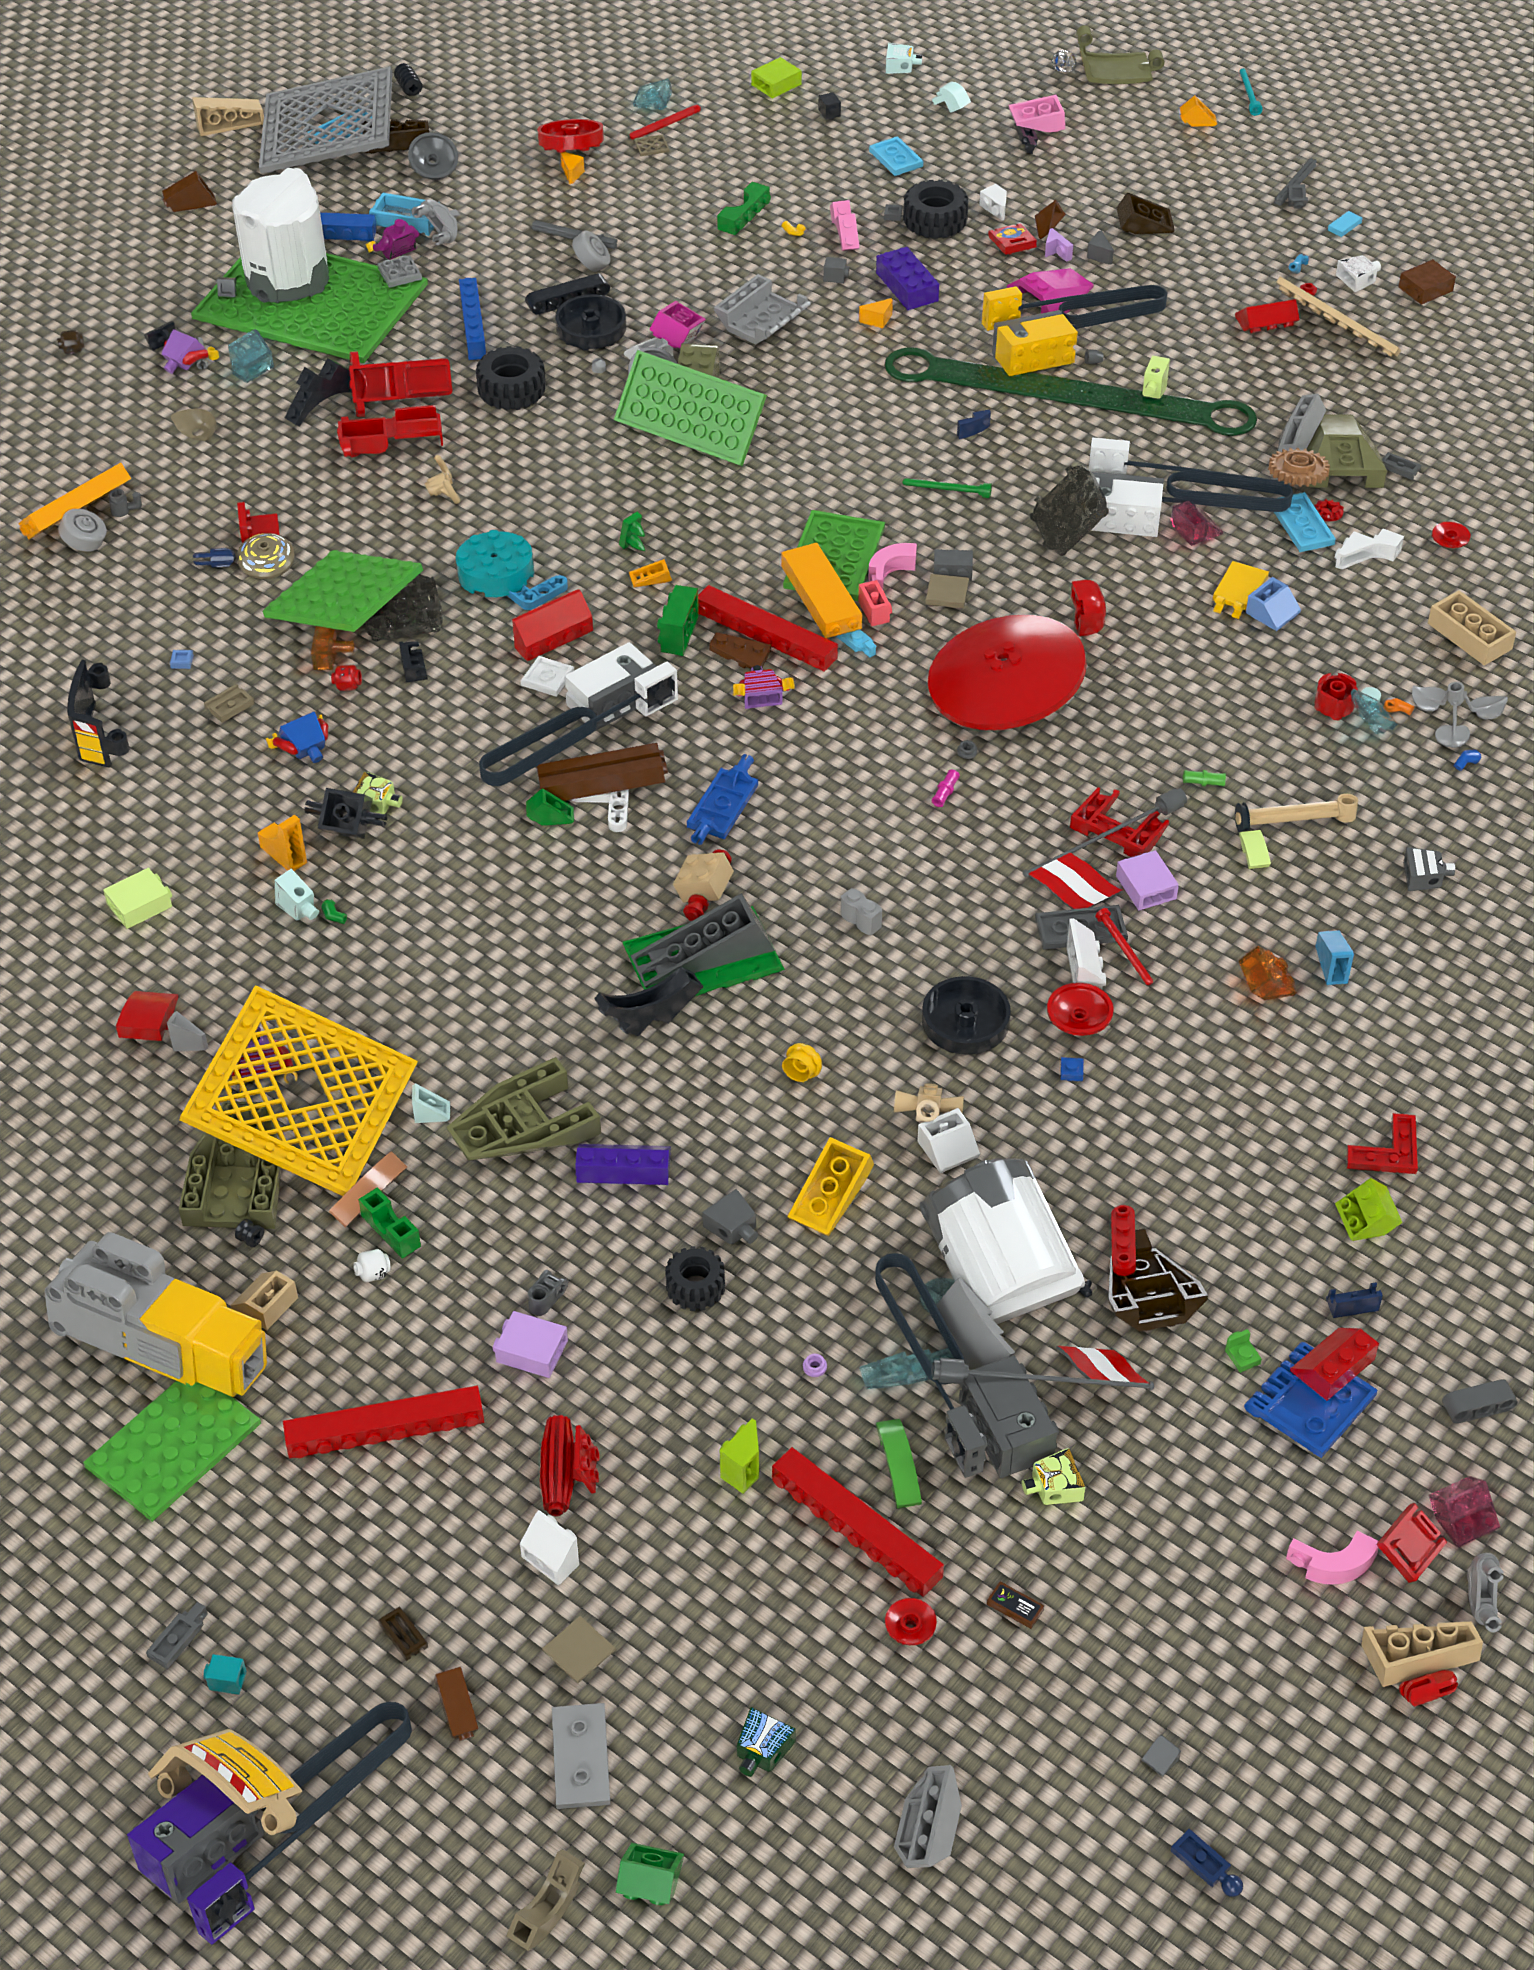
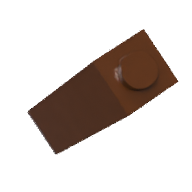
M197 171L162 191L164 196L162 200L167 208L170 207L173 212L215 206L217 204L214 193Z
M461 1666L435 1674L434 1682L451 1737H458L459 1741L474 1737L473 1732L478 1731L479 1728Z

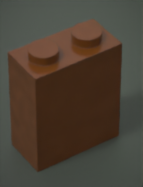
M1432 259L1402 272L1398 287L1422 305L1452 292L1456 276Z

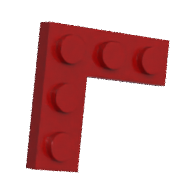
M1392 1114V1149L1348 1145L1346 1150L1347 1169L1417 1174L1416 1115Z

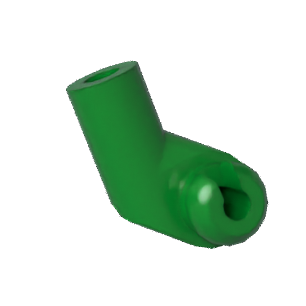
M332 899L324 900L321 909L325 918L345 924L347 914L336 911V903Z

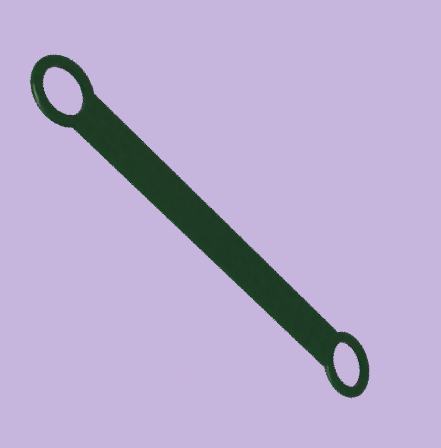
M914 347L893 351L887 356L884 363L885 369L890 376L904 382L932 380L1207 426L1213 432L1226 436H1238L1248 433L1257 423V415L1254 410L1245 403L1235 400H1220L1212 403L1164 394L1161 398L1157 399L1143 396V391L1044 374L1028 372L1009 376L1001 367L935 357L924 349ZM915 355L927 360L929 367L919 374H905L895 369L893 363L902 356ZM1221 408H1234L1245 413L1248 421L1243 426L1227 428L1216 424L1212 420L1211 415L1214 411Z

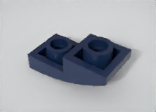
M990 409L973 412L972 418L958 420V438H967L987 429L990 426Z

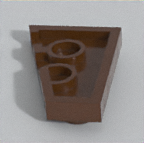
M716 632L709 644V650L727 660L732 659L738 662V666L742 668L748 667L751 669L756 665L763 668L771 652V645Z

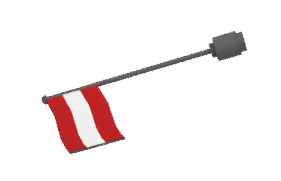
M1174 788L1156 797L1154 808L1028 871L1025 869L1023 876L1031 877L1045 886L1071 909L1091 908L1123 892L1122 889L1109 883L1088 863L1072 853L1156 811L1166 816L1184 807V804L1187 803L1185 792L1181 788Z
M1057 1346L1056 1349L1062 1352L1086 1379L969 1370L968 1365L964 1364V1359L952 1358L933 1360L931 1371L932 1379L937 1380L939 1383L962 1384L963 1379L967 1380L968 1375L1149 1388V1391H1152L1155 1387L1152 1381L1148 1383L1136 1373L1127 1360L1115 1350Z

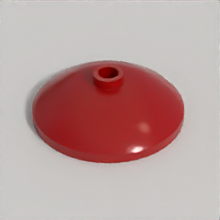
M1087 983L1063 985L1050 995L1047 1003V1014L1050 1021L1058 1029L1078 1036L1096 1034L1105 1029L1110 1024L1114 1011L1110 997L1100 988Z

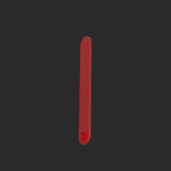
M693 105L633 131L629 134L630 138L643 137L700 112L701 107Z

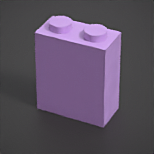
M1156 850L1118 861L1116 877L1138 911L1177 899L1179 884Z
M513 1311L510 1318L506 1319L503 1324L500 1338L497 1337L494 1342L493 1351L495 1352L496 1362L550 1378L568 1342L567 1327Z

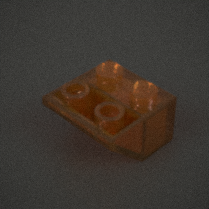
M1257 946L1238 960L1251 993L1261 999L1270 1000L1297 994L1294 986L1295 981L1287 970L1288 964L1283 958L1274 956L1270 950Z

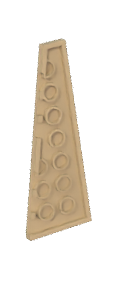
M1281 276L1278 278L1276 283L1280 286L1279 290L1284 295L1290 298L1292 296L1299 304L1307 305L1311 311L1318 315L1323 314L1329 322L1333 324L1337 322L1345 330L1348 328L1358 338L1361 339L1363 337L1367 339V343L1373 347L1379 346L1383 348L1382 352L1390 357L1392 354L1398 356L1401 352L1399 347Z

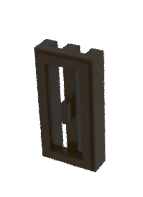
M400 1606L378 1620L380 1627L406 1661L411 1659V1655L414 1654L416 1656L419 1654V1650L422 1648L424 1650L428 1648L427 1641ZM395 1616H399V1618L402 1620V1622L405 1624V1626L417 1640V1644H414L412 1642V1640L409 1638V1636L406 1634V1632L394 1618ZM387 1621H389L392 1624V1626L395 1628L398 1634L408 1645L409 1649L405 1648V1646L402 1644V1642L399 1640V1638L387 1624Z

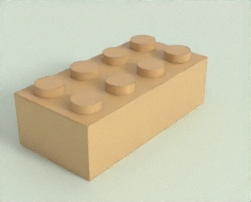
M1460 590L1431 606L1428 624L1484 666L1512 650L1516 631Z

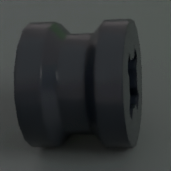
M249 1219L241 1221L235 1231V1239L241 1242L245 1241L246 1245L251 1248L256 1247L264 1235V1228L254 1225Z

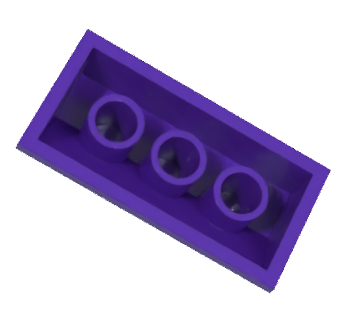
M579 1144L575 1164L577 1183L668 1185L671 1146Z

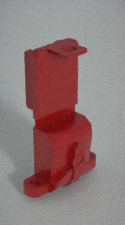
M358 351L349 353V385L357 417H365L364 403L452 394L450 362L446 358L360 365Z
M435 405L396 408L395 416L388 419L382 417L349 420V417L345 416L341 417V421H338L337 434L344 457L353 458L361 453H383L388 448L389 437L404 439L440 435L441 446H443L440 414L436 413Z

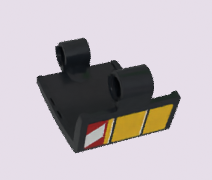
M82 659L73 676L67 703V714L78 759L83 762L110 768L112 762L109 754L123 756L129 752L127 734L121 729H114L105 737L102 726L103 722L92 717L96 706L92 688L106 689L110 686L111 681L106 665L95 663L87 670L86 660Z

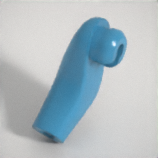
M1299 254L1289 264V270L1294 274H1299L1302 264H1308L1309 256Z

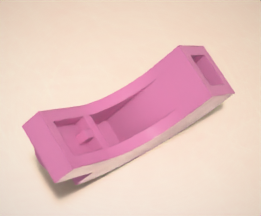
M917 543L893 544L875 553L869 563L868 581L877 580L883 590L884 579L889 573L897 570L915 571Z
M1357 1531L1345 1549L1339 1552L1326 1553L1293 1538L1289 1545L1286 1559L1297 1567L1307 1569L1305 1578L1308 1580L1331 1585L1347 1583L1362 1576L1370 1568L1378 1553L1379 1547L1376 1545L1378 1540Z

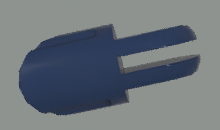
M211 548L210 552H197L193 554V558L210 557V559L194 560L193 563L195 565H211L212 568L228 567L233 564L236 555L229 548Z

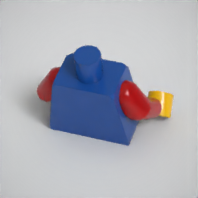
M312 712L280 726L279 737L276 733H273V738H266V742L271 749L278 747L291 755H295L298 759L309 756L313 763H317L323 759L320 750L324 748L325 741L328 739L329 726L323 720L321 714L317 718L315 712Z

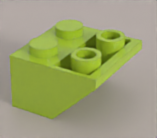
M1372 1178L1335 1203L1352 1241L1384 1236L1403 1223L1387 1186Z
M753 1418L746 1425H741L736 1435L730 1441H725L719 1450L720 1478L742 1494L759 1479V1446L756 1420Z

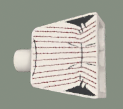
M1363 255L1338 260L1336 276L1354 292H1357L1376 281L1377 271L1381 270V264L1379 261L1371 262Z

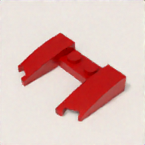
M1098 787L1071 815L1070 828L1088 836L1091 832L1100 835L1122 824L1105 815L1118 798L1120 791L1113 789V794L1107 796L1100 794V788ZM1156 811L1150 814L1136 830L1125 826L1103 838L1124 847L1123 854L1135 857L1148 853L1153 849L1168 827L1169 820H1165L1162 823L1157 818L1160 813Z

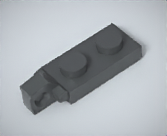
M197 1602L189 1612L178 1613L146 1651L147 1657L168 1670L204 1625L202 1621L208 1615L206 1606Z

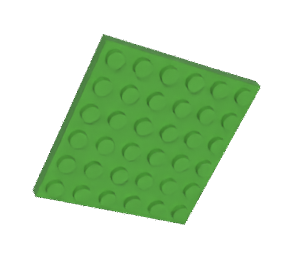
M333 550L321 561H318L312 569L305 572L291 587L282 592L277 599L270 602L263 610L265 618L355 632L423 571L421 563L412 561H401Z

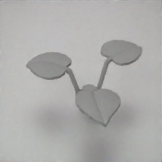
M1461 682L1450 683L1447 691L1437 687L1413 686L1412 688L1413 701L1421 710L1435 711L1440 705H1445L1447 699L1453 706V726L1443 725L1435 732V738L1438 743L1452 748L1463 746L1470 738L1468 727L1463 725L1456 726L1457 706L1461 705L1464 699L1471 712H1476V715L1482 719H1495L1503 713L1508 701V696H1487L1476 698L1470 702L1467 691H1464V685Z

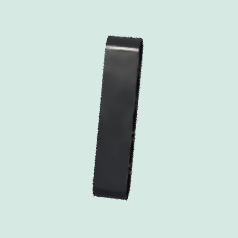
M597 273L533 291L525 297V302L534 314L539 315L557 310L564 302L577 296H605L610 291V285L601 274Z

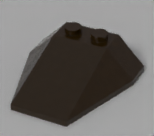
M1156 1248L1136 1252V1270L1127 1276L1117 1275L1113 1272L1112 1256H1110L1109 1305L1116 1317L1139 1332L1184 1324L1208 1300V1294L1201 1282Z

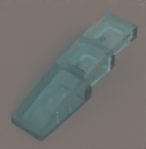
M949 1348L931 1353L929 1349L923 1351L931 1366L933 1360H939V1358L954 1359ZM905 1352L859 1367L866 1389L894 1387L930 1380L915 1354L906 1356Z

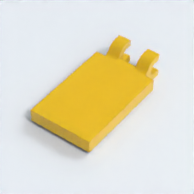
M1232 561L1213 594V601L1216 603L1213 612L1221 614L1225 604L1235 608L1232 617L1239 619L1243 610L1247 608L1248 595L1266 582L1269 571Z

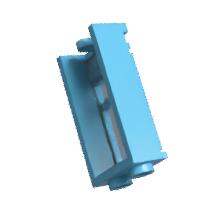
M382 193L369 211V214L375 215L376 226L389 227L395 224V220L402 219L408 225L414 226L419 233H425L427 236L434 229V226L425 215L419 218L414 217L417 213L412 215V208L421 205L425 201L423 199Z

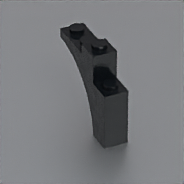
M329 358L325 361L319 374L304 367L296 382L300 385V388L284 418L300 427L307 415L323 400L339 393H352L349 385V368Z
M680 966L666 979L643 991L627 995H608L599 992L594 999L599 1005L598 1010L604 1016L608 1017L609 1015L620 1023L619 1028L624 1033L639 1036L653 1020L658 1022L661 1020L669 1024L703 988V985L693 972Z

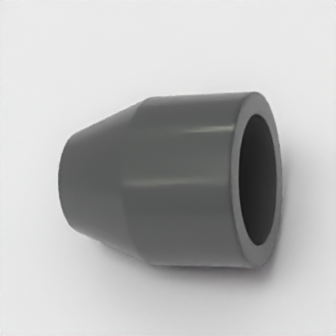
M1093 349L1085 351L1086 364H1097L1103 361L1104 355L1102 352Z

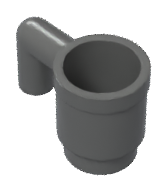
M122 489L111 490L108 498L111 514L115 517H123L129 513V510L141 508L140 493L134 492L132 494L134 502L128 503Z

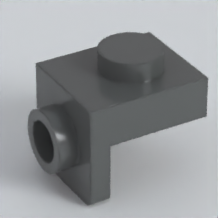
M1305 184L1288 185V207L1299 209L1306 206L1308 197H1306Z

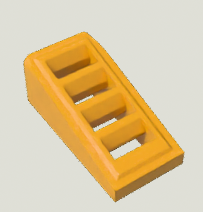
M665 559L629 572L634 588L672 581Z

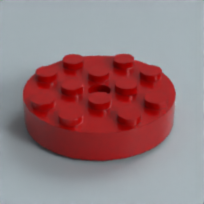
M564 119L548 122L537 128L538 144L544 147V150L554 149L558 153L576 149L588 151L590 147H598L604 141L603 124L595 120Z

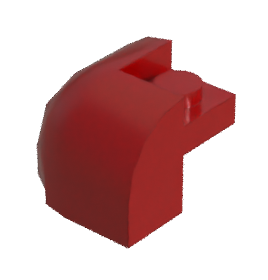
M1092 580L1072 581L1071 599L1075 606L1074 625L1078 635L1086 636L1098 633L1103 629L1106 617V603L1101 588Z

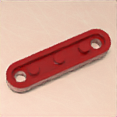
M1119 1205L1111 1212L1112 1270L1117 1275L1127 1276L1136 1270L1135 1211L1130 1206Z

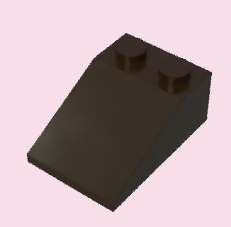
M1128 192L1116 207L1121 229L1125 232L1156 234L1173 233L1175 231L1169 208Z

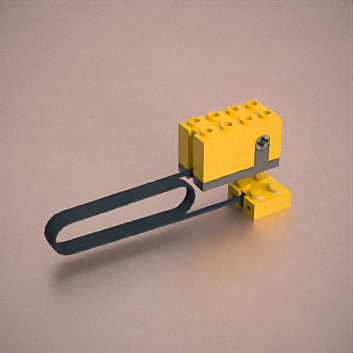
M1144 285L1022 304V292L1015 286L984 293L982 325L987 331L994 330L992 355L1009 376L1075 363L1076 350L1073 346L1077 344L1078 334L1075 329L1161 312L1166 308L1168 293L1161 286ZM1142 299H1154L1080 315H1069L1064 313V311L1073 309L1122 303ZM1063 302L1059 305V310L1020 318V309Z

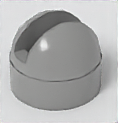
M595 358L592 361V371L595 373L605 372V361L602 358Z

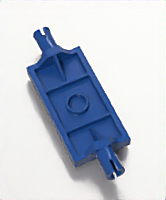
M743 754L738 764L733 766V768L729 770L721 768L687 820V828L695 830L691 836L693 843L696 844L698 842V845H702L708 834L722 839L727 837L758 787V779L752 778L748 774L750 766L754 763L752 756L748 755L747 757V754Z

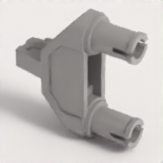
M425 200L421 205L412 208V215L417 213L414 216L415 218L425 215L438 231V234L433 235V242L438 241L435 245H440L444 242L452 243L456 239V219L460 215L456 209L449 211L446 206L434 200Z
M1482 1553L1474 1557L1469 1569H1467L1468 1596L1473 1617L1479 1624L1485 1625L1489 1632L1494 1633L1499 1631L1502 1626L1499 1624L1502 1621L1497 1617L1498 1582L1503 1579L1502 1574L1504 1573L1500 1568L1499 1560L1494 1554Z

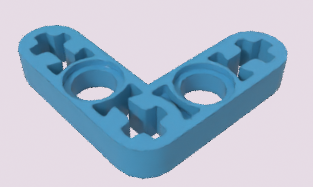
M556 575L531 589L523 585L522 590H520L521 592L514 593L509 591L510 595L507 596L521 608L532 610L565 592L568 588L567 578ZM547 591L548 593L541 594L540 592Z

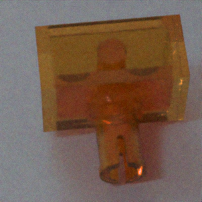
M315 626L311 648L313 670H333L337 653H354V640L337 641L336 629Z

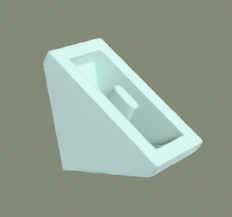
M416 1083L412 1085V1106L415 1123L446 1122L450 1120V1101Z

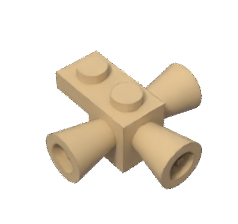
M936 1084L920 1086L918 1096L896 1090L894 1113L916 1110V1121L922 1122L933 1121L940 1116V1112L947 1113L957 1108L963 1114L964 1096L942 1098V1088H938Z

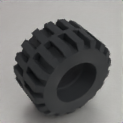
M690 1246L688 1250L686 1248L681 1249V1253L675 1252L673 1259L669 1258L665 1269L666 1291H668L669 1299H673L675 1305L680 1304V1308H690V1311H695L697 1308H700V1311L706 1310V1306L710 1308L714 1306V1301L719 1302L721 1300V1295H724L725 1270L724 1263L721 1262L719 1255L714 1256V1251L711 1249L706 1251L705 1247L700 1246V1249H695V1246ZM691 1276H701L705 1279L700 1281H689L686 1278Z

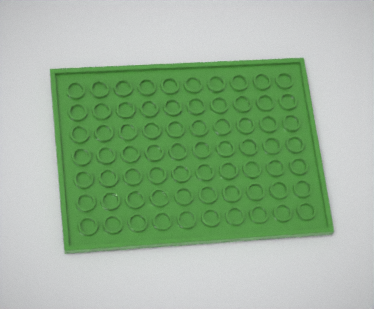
M326 253L329 281L325 285L323 292L295 301L264 303L251 294L247 287L240 257L223 276L226 278H236L237 296H218L216 284L191 312L192 319L349 360V353L358 351L359 362L365 363L428 285V280L422 277V280L389 288L378 270V266Z

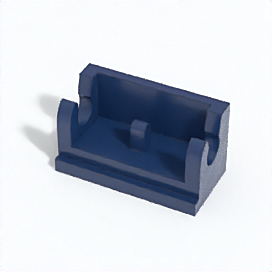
M1377 1282L1370 1283L1369 1289L1340 1294H1336V1289L1329 1290L1326 1301L1332 1317L1338 1318L1379 1311L1383 1295L1381 1290L1376 1291Z

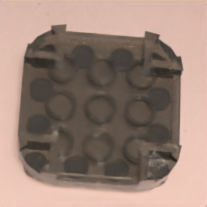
M1083 465L1068 466L1065 469L1067 475L1044 498L1038 495L1034 499L1037 503L1033 513H1030V519L1036 522L1044 542L1042 544L1044 547L1060 556L1066 555L1109 512L1106 498L1094 474Z
M420 573L364 623L366 632L373 641L378 642L430 632L435 633L441 630L443 623L442 606L440 605L434 577L430 578Z

